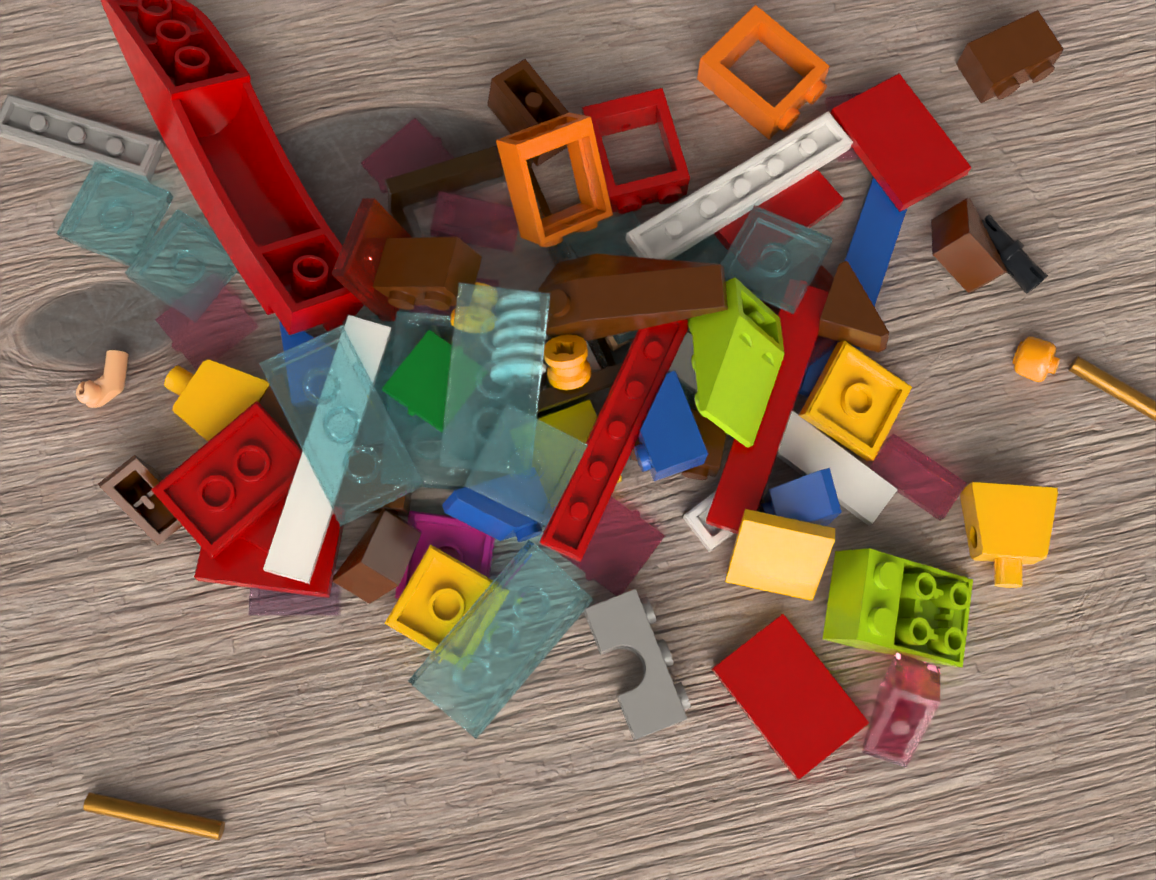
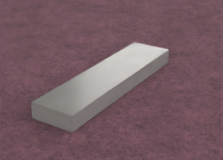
M11 94L7 95L0 110V137L149 183L165 148L159 139Z

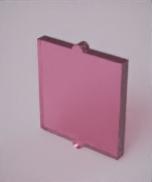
M414 118L362 161L361 165L379 184L381 193H388L385 179L454 159V157L442 146L440 137L434 138Z
M215 274L155 319L173 341L172 348L177 352L181 351L196 370H198L203 361L206 359L217 360L258 328L257 324L240 305L242 301L239 296H232Z
M611 497L582 561L577 562L562 554L561 556L584 572L587 581L595 580L613 595L619 596L624 593L665 536L641 519L639 511L634 510L632 512Z

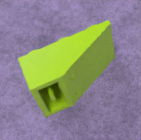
M734 277L725 281L728 310L688 318V326L693 336L694 354H692L691 362L697 380L698 392L695 393L697 409L703 417L711 420L723 429L726 434L731 435L748 448L754 444L785 353L780 317Z
M871 548L835 551L822 639L858 649L963 668L973 579Z

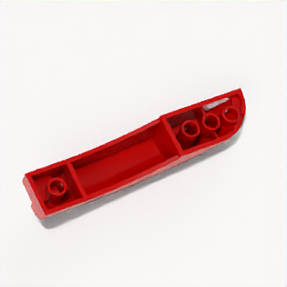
M100 0L134 80L179 171L220 243L266 314L275 313L289 335L321 324L328 333L346 324L348 315L356 316L365 305L370 294L371 285L327 225L308 195L266 117L250 83L251 75L211 20L200 9L186 0Z

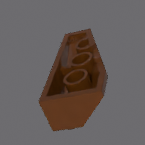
M595 253L557 263L538 288L540 330L552 338L571 334L580 336L585 341L728 310L725 270L721 264Z

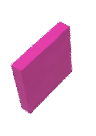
M409 511L408 523L421 530L422 534L403 578L396 588L395 598L397 600L400 598L430 544L490 578L495 538L452 516Z

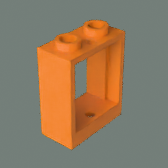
M754 5L700 58L697 80L770 140L780 129L786 132L792 127L800 116L799 110L807 102L813 105L822 96L827 88V84L824 81L830 66L762 9ZM758 40L803 77L775 108L728 70Z
M566 113L496 140L522 239L536 243L540 247L554 246L563 241V236L572 232L593 230L599 226V221L613 216L590 116ZM567 144L580 203L541 219L526 160Z

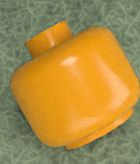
M1030 336L1025 338L1018 345L1014 355V370L1028 379L1042 382L1048 373L1055 374L1058 368L1060 358L1055 357L1056 346L1049 341Z

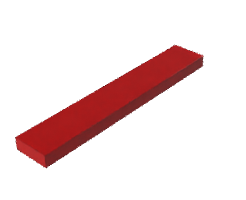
M790 280L778 313L785 353L753 446L747 448L736 439L733 441L706 518V524L738 534L744 510H759L819 335L820 317L829 291Z
M688 319L637 330L539 540V544L577 562L582 561L639 437L640 429L689 328Z

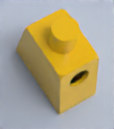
M210 359L203 361L195 374L177 365L168 373L164 382L165 388L179 395L172 411L207 442L254 402L258 401L260 403L270 385L269 382Z
M972 482L960 490L970 557L975 561L994 562V586L1004 588L1022 587V564H1035L1046 559L1058 488Z

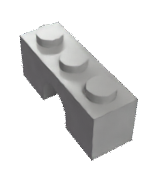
M634 589L585 608L584 614L600 655L617 649H626L636 654L642 662L644 674L640 685L617 697L633 741L687 720L684 710L691 708L682 683L673 684L667 667L674 665L673 659L665 640L656 641L650 624L656 623L657 620L647 597L640 599L637 590Z

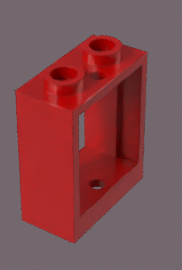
M663 88L582 107V115L590 116L592 120L612 213L630 214L641 209L643 205L659 202L662 205L671 204L680 200L682 196L687 195L690 175ZM658 123L672 172L616 185L602 137Z

